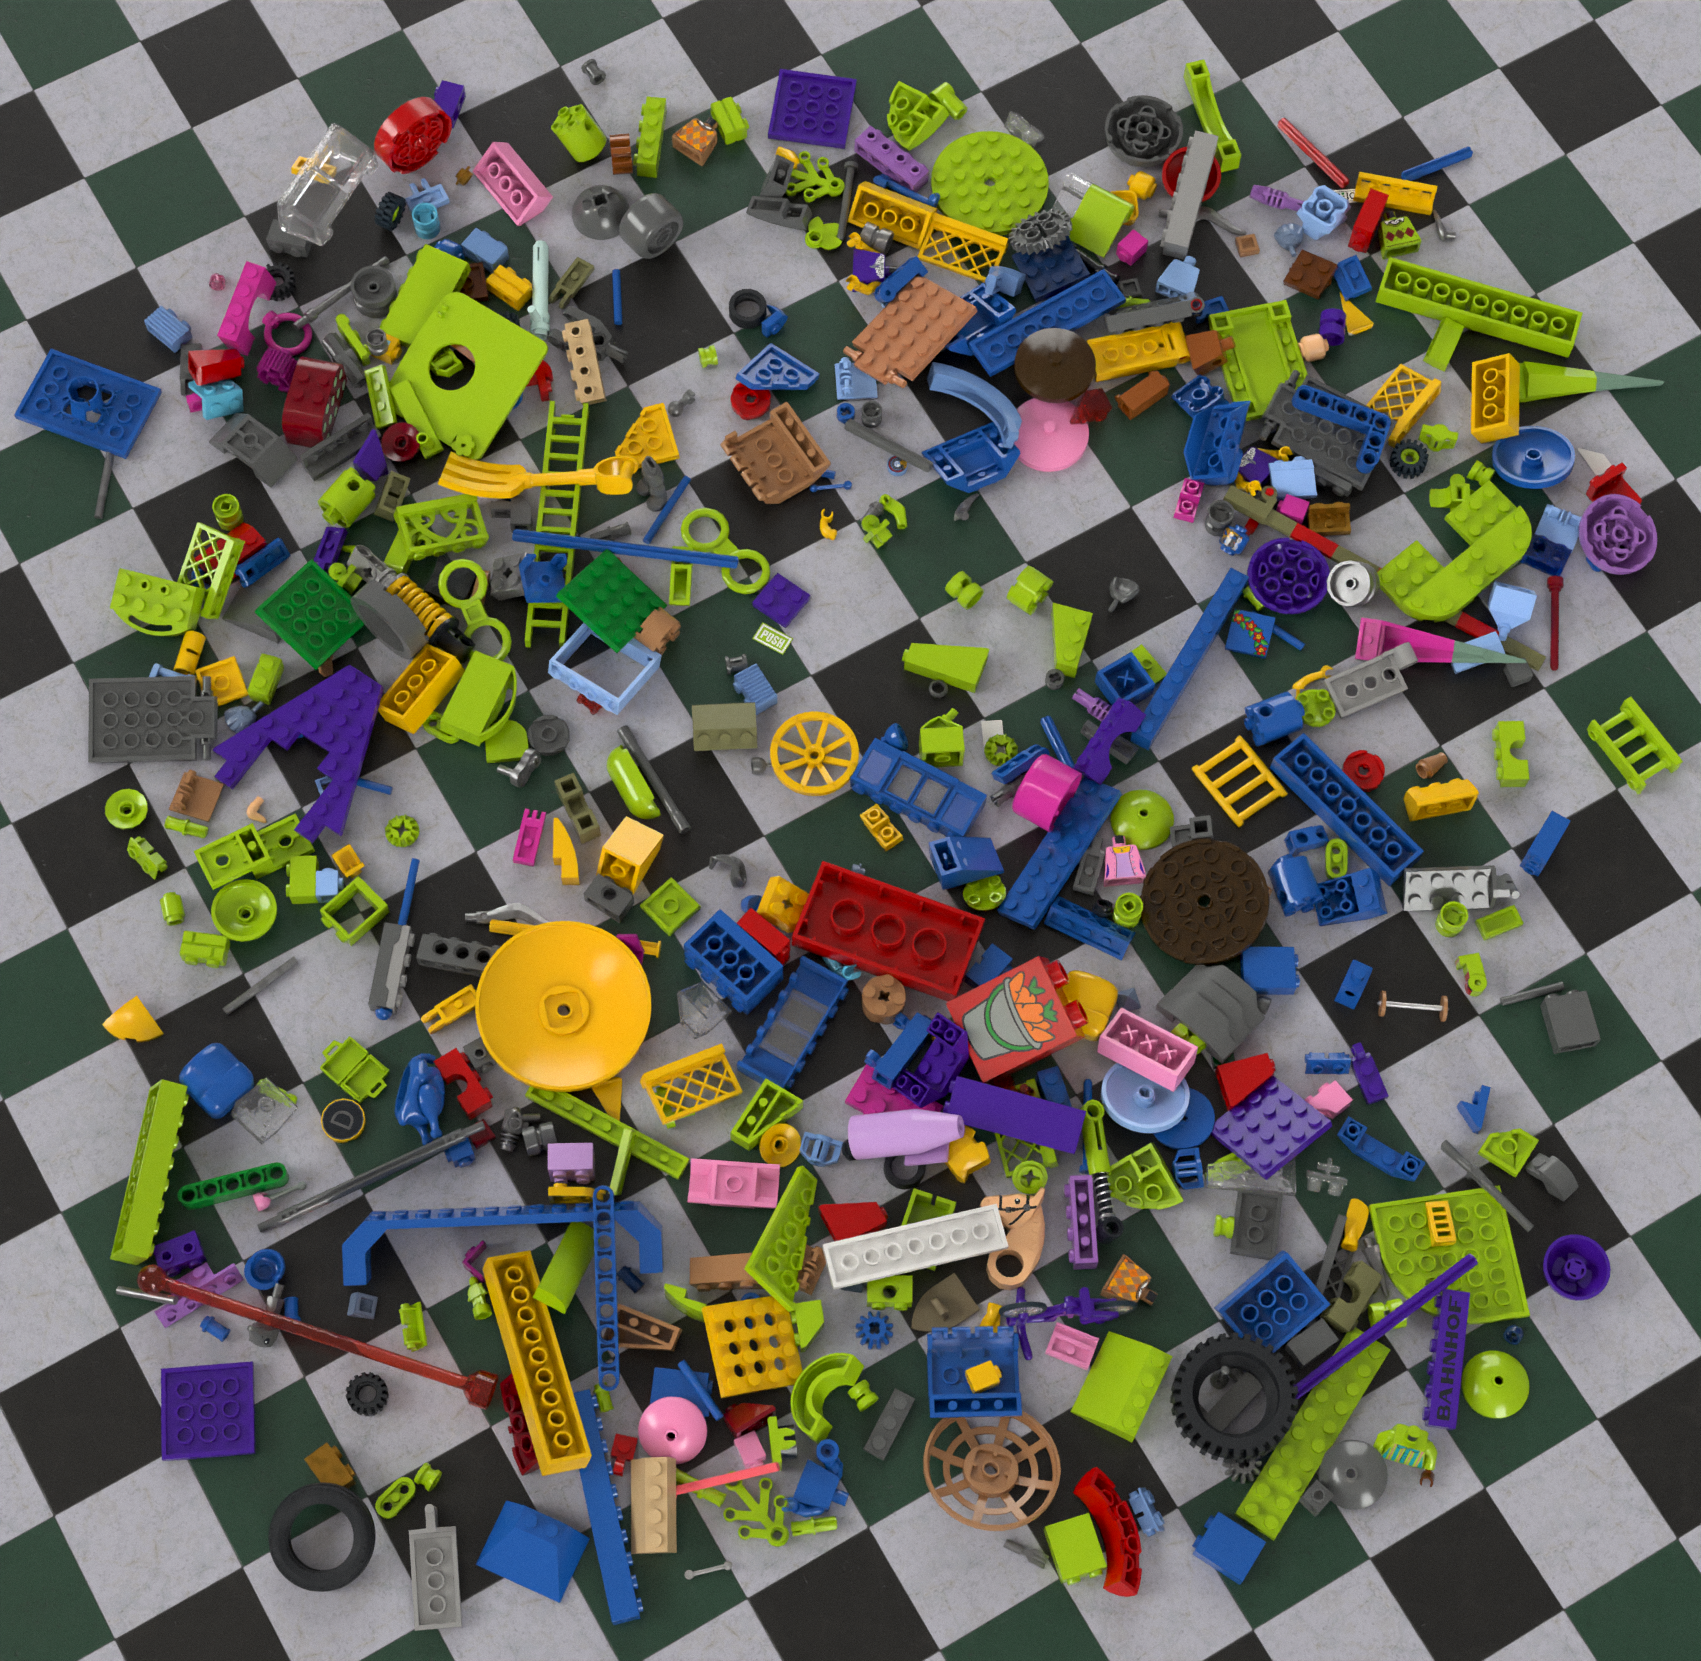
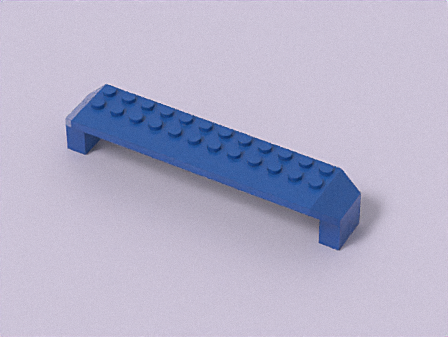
M640 1201L614 1202L615 1221L639 1242L640 1274L663 1273L662 1225ZM593 1203L373 1211L342 1244L344 1286L367 1285L372 1278L370 1247L387 1229L593 1221ZM601 1212L598 1215V1221L611 1220L607 1212Z

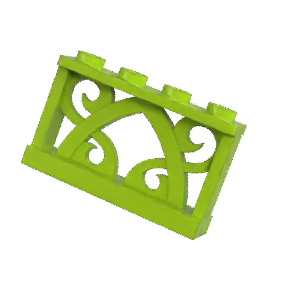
M462 494L396 507L393 516L400 531L407 559L418 561L426 556L434 555L438 557L446 552L453 551L454 553H459L467 548L479 549L484 547L489 539V534L481 515L477 496ZM467 509H471L474 520L466 519ZM454 512L455 515L453 517L459 518H452L448 515V513ZM440 514L447 522L457 524L447 538L428 530L434 523L436 515ZM428 517L430 521L427 524L422 525L423 523H425V521L422 520V518ZM405 521H409L412 527L414 528V530H412L410 533L408 532ZM464 524H470L476 527L478 530V534L468 537L466 535V532H472V529L468 526H464ZM419 533L420 536L417 539V543L424 541L425 545L416 547L412 544V537Z

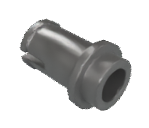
M877 501L870 503V508L860 521L862 522V519L867 515H875L878 518L879 515L884 513V506Z

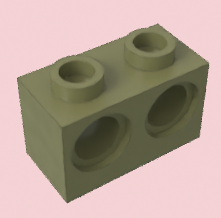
M391 471L385 480L374 515L393 522L395 520L393 515L396 507L402 505L411 478Z

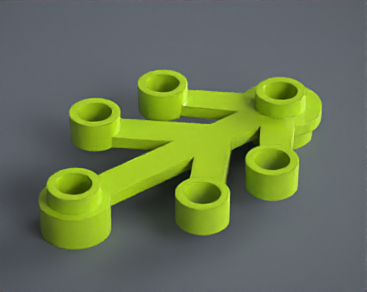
M807 151L800 152L799 160L807 173L793 169L791 177L802 180V182L797 184L788 183L785 193L788 196H794L797 192L805 190L804 200L806 202H813L816 198L826 194L833 197L841 195L845 184L840 178L834 177L829 168V160L826 157H820L817 160V167L823 171L826 179L820 178L810 161V153ZM815 185L821 186V188L817 190H813L810 187H813Z
M765 1477L759 1481V1489L761 1490L759 1505L742 1485L743 1480H739L736 1486L726 1483L725 1487L729 1491H735L751 1511L735 1510L732 1507H728L723 1513L725 1521L761 1522L766 1528L751 1529L748 1525H742L738 1530L739 1538L742 1540L750 1538L767 1539L768 1543L774 1547L785 1545L789 1539V1531L783 1525L784 1512L781 1508L787 1507V1501L784 1500L785 1504L782 1507L776 1504L778 1499L786 1498L785 1496L778 1495L774 1499V1507L776 1508L774 1523L768 1517L769 1494L773 1487L772 1480ZM764 1481H768L770 1483V1487L768 1489L762 1488L761 1484ZM728 1511L735 1513L732 1519L726 1517ZM748 1529L750 1533L744 1537L741 1535V1530ZM778 1531L782 1534V1537L775 1539L773 1534Z

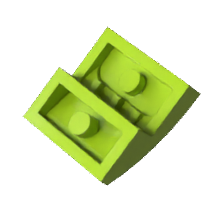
M665 1283V1298L670 1304L683 1314L704 1322L702 1308L706 1304L688 1299L687 1289Z

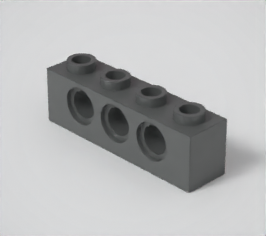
M436 933L422 934L416 959L418 965L481 977L488 962L481 963L479 962L480 958L486 956L491 959L501 946L493 945L488 947L484 946L481 942L472 941L468 943L463 942L462 939L457 937L443 938ZM446 948L447 952L445 954H437L439 949ZM466 952L469 954L464 959L458 958L460 953Z

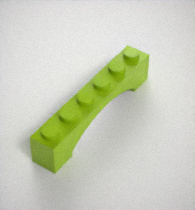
M1202 59L1186 63L1183 78L1204 133L1219 136L1214 157L1220 165L1221 172L1238 169L1241 153L1236 140L1232 139L1221 118L1206 62Z

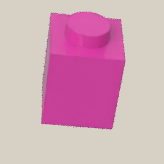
M1133 229L1118 243L1116 255L1122 262L1132 266L1147 251L1148 240Z
M1286 494L1284 501H1279L1276 511L1302 525L1310 502Z

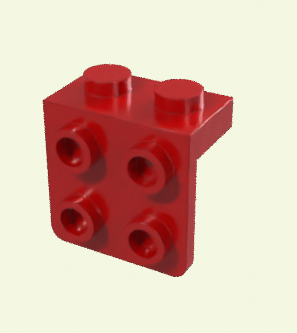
M1623 462L1617 466H1610L1602 476L1597 475L1592 478L1586 492L1587 497L1592 502L1610 494L1627 496L1639 504L1642 502L1639 495L1623 478L1627 470Z

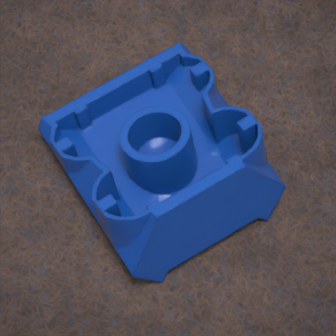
M1201 374L1171 396L1192 418L1197 413L1211 406L1229 404L1224 397L1223 388L1212 386L1210 379Z

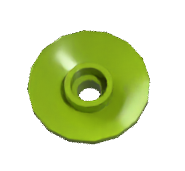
M123 789L113 793L105 806V815L108 821L113 826L121 829H130L140 825L148 812V803L145 797L132 789ZM126 810H132L131 813L124 814Z

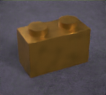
M325 1443L304 1459L320 1482L334 1483L348 1489L356 1484L352 1478L356 1474L349 1464L344 1466L339 1460L343 1456L335 1445L331 1448L328 1443Z

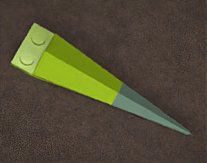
M1527 361L1519 363V402L1594 391L1661 386L1664 381Z

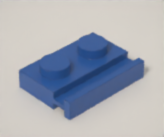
M1357 255L1338 262V269L1333 276L1345 302L1352 297H1358L1372 290Z

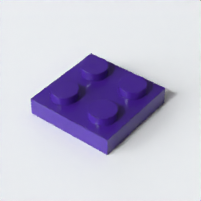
M777 573L752 602V605L786 628L810 600L811 595Z

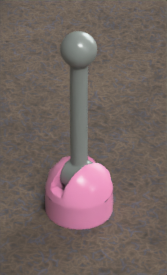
M301 1181L294 1187L270 1196L264 1192L252 1195L258 1212L268 1208L272 1199L298 1189L304 1190L307 1184Z

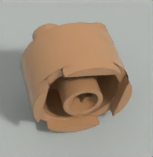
M658 607V611L655 609L640 626L643 628L641 634L636 632L634 638L653 652L656 651L662 655L667 649L665 646L669 640L673 642L680 634L679 629L681 625L678 620L662 607Z
M889 974L877 976L868 981L862 993V1009L870 1021L888 1025L895 1022L894 1018L897 1014L903 1013L906 992L900 981Z

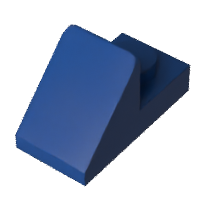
M1482 1085L1478 1091H1474L1472 1103L1460 1101L1457 1105L1458 1111L1472 1132L1476 1134L1479 1133L1483 1125L1491 1088Z

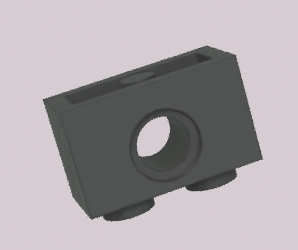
M599 873L583 893L584 900L618 923H621L635 904L633 893L628 888L617 886L612 878L607 875L603 877ZM608 894H614L616 896L612 900H608L605 898V896Z

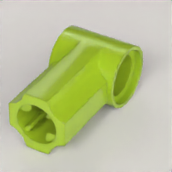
M944 82L929 93L930 99L943 105L954 120H960L967 112L968 107L955 95L949 83Z

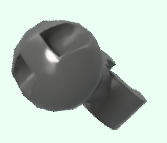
M689 389L684 393L682 399L670 402L668 405L669 414L673 417L680 416L683 413L684 407L695 401L693 398L695 393Z

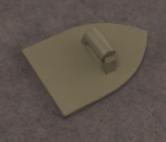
M953 1273L922 1296L913 1313L911 1329L922 1332H932V1327H948L950 1329L980 1309L956 1274Z

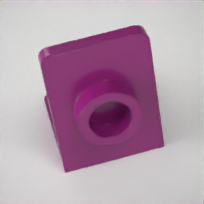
M618 934L616 938L621 940L632 951L642 966L645 951L637 934Z
M484 1240L476 1247L472 1246L465 1254L466 1258L462 1261L464 1268L474 1277H477L481 1283L485 1282L484 1277L471 1264L487 1248Z

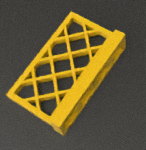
M934 212L931 225L917 256L919 260L985 283L986 277L981 276L979 270L987 266L990 268L994 263V266L1000 265L1003 255L1008 248V238ZM935 229L941 231L944 237L934 241L931 235ZM958 237L963 244L952 248L949 239ZM946 241L950 249L939 253L936 245ZM977 244L981 251L971 254L967 246ZM934 247L937 255L927 257L924 255L926 249ZM965 248L968 256L958 260L955 251ZM991 250L1000 252L996 259L989 261L986 252ZM952 253L955 262L950 264L944 263L942 257ZM983 254L986 263L976 266L973 258ZM971 260L974 268L970 270L962 269L960 264Z
M1400 364L1367 403L1366 406L1380 413L1388 412L1389 418L1397 421L1388 439L1389 446L1395 448V445L1403 440L1440 395L1441 381L1436 378L1432 381ZM1403 372L1409 375V379L1398 381L1397 376ZM1423 383L1427 386L1424 389L1415 390L1414 384ZM1411 384L1412 391L1401 392L1400 386ZM1397 386L1398 393L1387 395V388ZM1414 396L1413 403L1404 404L1402 397ZM1389 399H1400V405H1389ZM1385 400L1387 407L1375 408L1377 401ZM1402 410L1403 415L1401 417L1392 418L1391 411Z
M722 1043L642 1075L640 1084L643 1089H646L663 1125L743 1093L724 1054L725 1049ZM721 1061L725 1069L723 1075L711 1070L713 1064ZM699 1070L706 1073L704 1082L691 1078L693 1072ZM709 1075L721 1079L718 1088L706 1084ZM680 1078L687 1081L684 1090L672 1086L673 1080ZM723 1080L731 1083L735 1091L728 1093L721 1090ZM689 1082L701 1087L698 1096L686 1091ZM656 1086L666 1088L667 1091L664 1098L655 1095L652 1088ZM703 1089L715 1092L714 1099L707 1100L702 1098ZM670 1090L682 1095L679 1104L666 1099ZM684 1096L696 1100L694 1107L688 1108L681 1105ZM664 1104L677 1108L675 1114L666 1117L662 1110Z

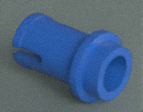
M286 1297L284 1298L285 1317L283 1322L286 1327H296L301 1321V1318L298 1317V1298Z
M207 1315L200 1324L204 1333L207 1331L223 1342L228 1337L230 1329L215 1321V1317Z

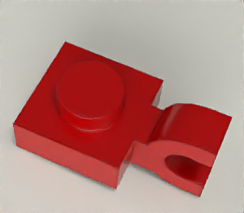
M616 1433L610 1455L611 1458L616 1459L613 1475L623 1477L626 1461L631 1462V1460H634L638 1438Z

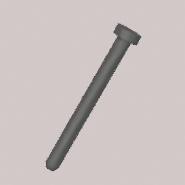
M847 161L844 165V169L847 172L837 238L841 241L845 239L854 172L858 170V164L854 161Z

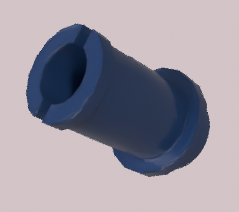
M625 1265L617 1272L618 1281L622 1280L636 1294L645 1283L631 1271V1267L628 1268Z

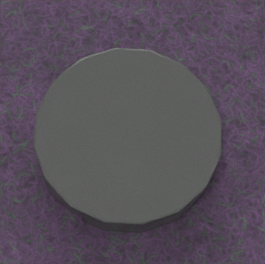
M543 715L536 718L528 729V742L531 748L539 751L543 756H554L561 753L570 741V731L566 722L554 715Z

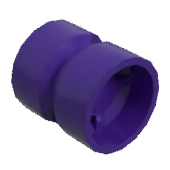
M1329 308L1323 310L1320 314L1319 334L1323 339H1327L1329 346L1341 345L1345 340L1347 316L1340 309Z

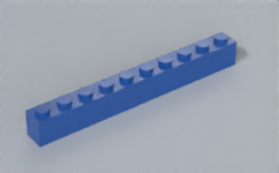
M1233 568L1229 569L1144 711L1146 714L1145 718L1136 732H1132L1131 742L1149 751L1241 597L1249 576Z
M590 1389L573 1393L592 1455L587 1467L580 1468L579 1472L613 1625L641 1619L639 1612L644 1610L641 1597L636 1598L634 1589L638 1588L636 1574L631 1575L629 1566L633 1565L631 1552H626L624 1543H628L626 1529L621 1530L619 1523L620 1520H623L621 1506L616 1507L614 1498L618 1497L616 1484H611L609 1478L610 1475H613L611 1461L606 1462L604 1453H608L606 1439L601 1440L599 1431L604 1429L601 1417L596 1418L595 1409L599 1408L596 1395H591Z

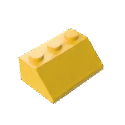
M1456 778L1444 784L1436 782L1428 787L1420 788V786L1409 788L1403 800L1409 821L1411 822L1471 810L1479 792L1468 779L1461 780Z

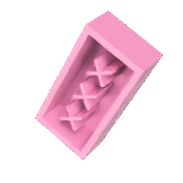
M1120 1008L1101 1034L1097 1052L1174 1092L1195 1063L1198 1047Z

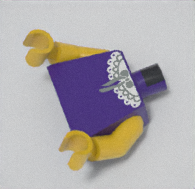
M853 232L849 235L851 239L847 241L849 247L856 246L853 255V275L846 279V282H849L847 289L852 292L870 295L874 293L875 289L885 278H888L897 270V266H885V255L861 241L860 235Z
M1284 446L1280 450L1250 447L1243 454L1239 471L1234 481L1236 487L1241 491L1250 493L1254 497L1259 491H1262L1264 485L1270 480L1269 463H1274L1281 459L1288 462L1289 458L1287 455H1293L1291 449L1288 446Z

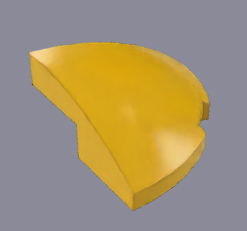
M137 995L120 1007L102 1024L110 1034L121 1040L129 1038L136 1039L137 1042H146L164 1034Z

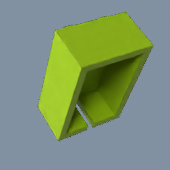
M914 1188L901 1226L954 1214L956 1202L937 1196L934 1206L931 1205L933 1194ZM936 1266L928 1267L927 1269L935 1271Z

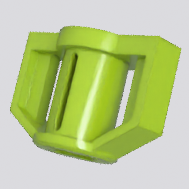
M446 346L434 355L430 364V369L436 376L450 377L464 368L454 352Z
M1423 424L1418 440L1426 444L1431 451L1438 452L1442 449H1454L1459 433L1449 431L1443 424H1436L1434 426Z

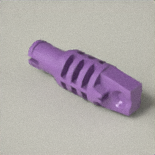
M1253 185L1250 193V198L1280 210L1287 208L1298 212L1304 200L1289 197L1287 192L1266 186Z
M1079 688L1076 691L1077 694L1075 693L1072 699L1086 707L1089 714L1102 722L1112 706L1099 697L1093 698Z

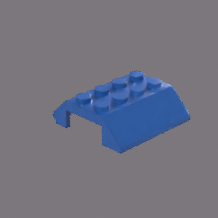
M993 1326L975 1327V1333H971L970 1327H952V1334H948V1327H932L931 1334H927L930 1418L1022 1416L1018 1368L1019 1337L1018 1332H1014L1013 1326H997V1333H993ZM991 1360L993 1366H998L1002 1378H999V1386L982 1393H972L965 1377V1371Z

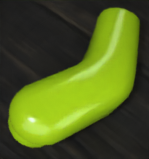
M883 494L879 499V503L884 506L886 511L894 515L897 528L905 529L907 527L905 507L890 497V495Z

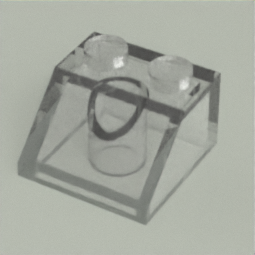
M266 1077L235 1102L231 1116L259 1143L264 1144L282 1128L298 1109V1106Z

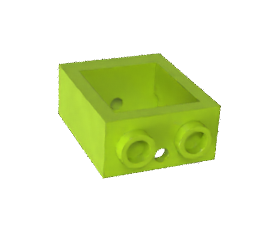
M359 876L320 909L323 924L329 929L332 927L336 931L335 935L342 943L347 942L350 946L355 944L390 913L388 905ZM359 893L376 911L349 934L332 915Z

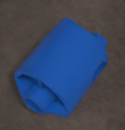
M1286 691L1245 707L1247 718L1244 719V724L1248 731H1252L1256 746H1260L1301 731L1303 728L1302 716L1305 715L1302 703L1294 699Z
M1292 854L1281 856L1268 870L1267 873L1285 917L1291 916L1299 910L1302 913L1312 911L1314 904L1324 901L1306 856L1293 857Z

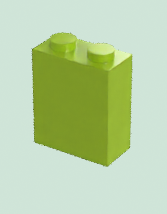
M1089 1513L1045 1526L1043 1531L1061 1584L1067 1582L1069 1586L1081 1582V1577L1089 1575L1091 1579L1103 1575L1102 1571L1106 1569L1107 1565Z

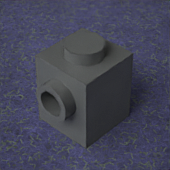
M481 1037L463 1046L464 1053L478 1074L488 1073L496 1065V1062L484 1046Z

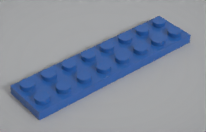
M1103 269L969 342V348L991 377L1015 363L1016 352L1020 344L1034 332L1047 328H1061L1073 332L1124 304L1126 298Z
M1086 777L1082 779L1075 795L1069 799L1053 825L1055 827L1046 834L997 910L999 915L1033 930L1036 929L1122 796L1120 790L1103 783L1099 785Z

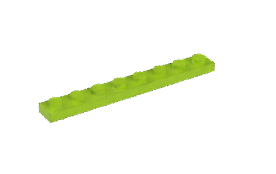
M530 1086L525 1094L526 1098L617 1147H620L624 1128L633 1129L566 1092L545 1091ZM636 1130L631 1155L679 1180L690 1161L689 1158Z

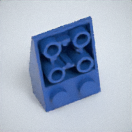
M945 837L929 842L930 859L943 890L1004 873L991 838Z
M1371 867L1318 883L1324 901L1315 904L1319 926L1368 920L1388 914L1379 874Z

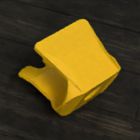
M965 1124L963 1138L949 1143L948 1162H944L957 1180L962 1183H966L969 1174L991 1163L985 1143H978L974 1139L976 1132Z

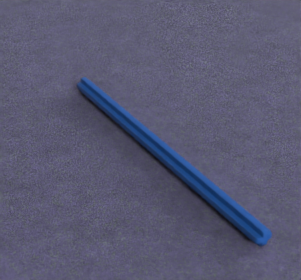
M514 529L512 539L516 542L604 552L608 549L613 554L734 569L738 567L739 560L737 556Z

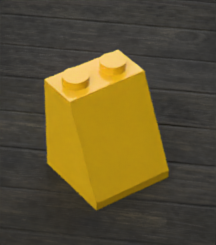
M626 816L602 847L596 876L598 873L603 877L607 875L615 881L617 886L621 888L626 887L634 894L657 856L664 835Z

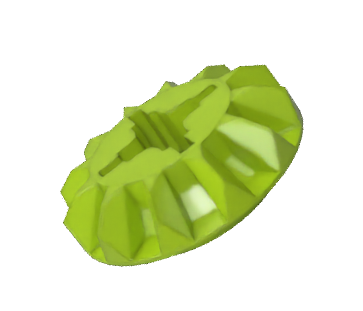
M996 734L990 737L985 744V757L991 764L1000 767L1018 754V746L1014 742V738L1011 739L1007 734ZM999 745L1000 747H1003L1007 745L1005 748L1006 754H1004L1003 752L996 754L998 750L997 746Z
M406 814L396 815L388 821L385 827L386 838L396 847L410 846L419 836V825L413 817L411 818ZM404 824L405 829L408 831H404L403 835H401L400 838L399 831L397 829H400L401 826Z
M1033 1159L1030 1161L1023 1160L1019 1165L1015 1166L1012 1173L1014 1186L1025 1194L1037 1193L1041 1187H1045L1048 1180L1045 1167L1041 1162H1036ZM1032 1169L1033 1175L1036 1177L1031 1178L1028 1184L1027 1178L1024 1175H1028V1172Z

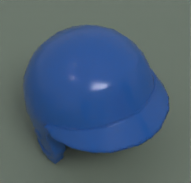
M262 1249L255 1252L249 1258L244 1268V1276L248 1284L259 1290L271 1289L275 1286V1283H279L285 1273V1260L279 1252L272 1249Z

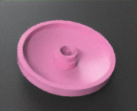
M1033 398L1017 408L1022 420L1018 440L1014 442L1021 453L1018 457L1019 461L1038 471L1054 472L1072 466L1082 457L1088 444L1089 428L1084 415L1075 405L1070 402L1048 403Z

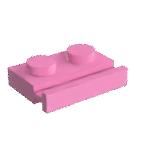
M1057 1322L1045 1354L1088 1370L1099 1338Z

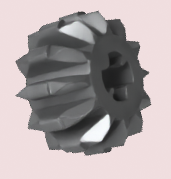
M1245 1459V1466L1240 1468L1236 1460H1231L1230 1463L1223 1462L1222 1466L1229 1467L1225 1471V1475L1232 1473L1231 1481L1235 1482L1237 1477H1240V1483L1244 1484L1246 1478L1252 1482L1254 1480L1253 1474L1259 1475L1260 1470L1256 1467L1261 1466L1262 1462L1259 1460L1249 1462L1248 1459Z

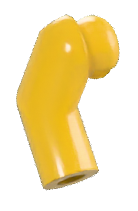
M779 146L776 155L794 162L793 169H797L800 160L796 153Z

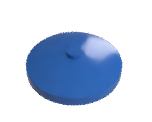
M1542 426L1519 427V435L1497 440L1492 451V464L1497 474L1513 485L1529 489L1547 488L1562 482L1571 474L1575 463V450L1571 442L1561 433Z

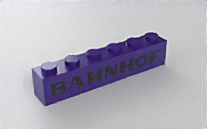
M1444 1289L1434 1299V1307H1437V1316H1433L1432 1330H1435L1434 1339L1431 1338L1429 1352L1433 1353L1432 1361H1429L1427 1365V1375H1430L1429 1384H1426L1424 1397L1428 1398L1427 1407L1424 1406L1422 1411V1420H1425V1426L1446 1430L1456 1429L1470 1299L1469 1292Z

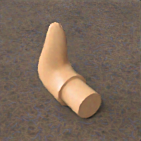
M259 796L248 806L247 816L251 820L267 823L265 817L257 813L264 802Z

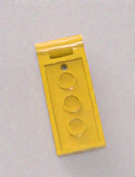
M1170 322L1162 326L1148 327L1142 330L1128 331L1122 334L1086 341L1091 347L1096 360L1095 382L1177 366V363L1184 364L1191 360L1181 322Z

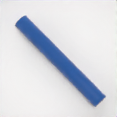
M614 269L612 270L614 324L621 325L620 270Z
M1274 624L1272 633L1300 651L1304 648L1305 643Z
M359 778L357 786L391 795L393 790L391 786Z
M685 1360L681 1361L678 1367L715 1420H720L724 1415Z

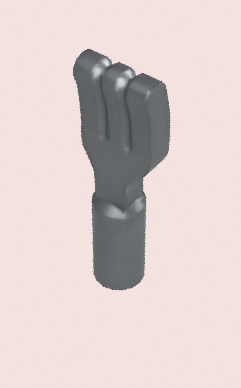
M1006 1539L1003 1546L1008 1550L1025 1556L1028 1562L1041 1569H1044L1049 1558L1048 1555L1037 1549L1027 1550L1009 1539Z

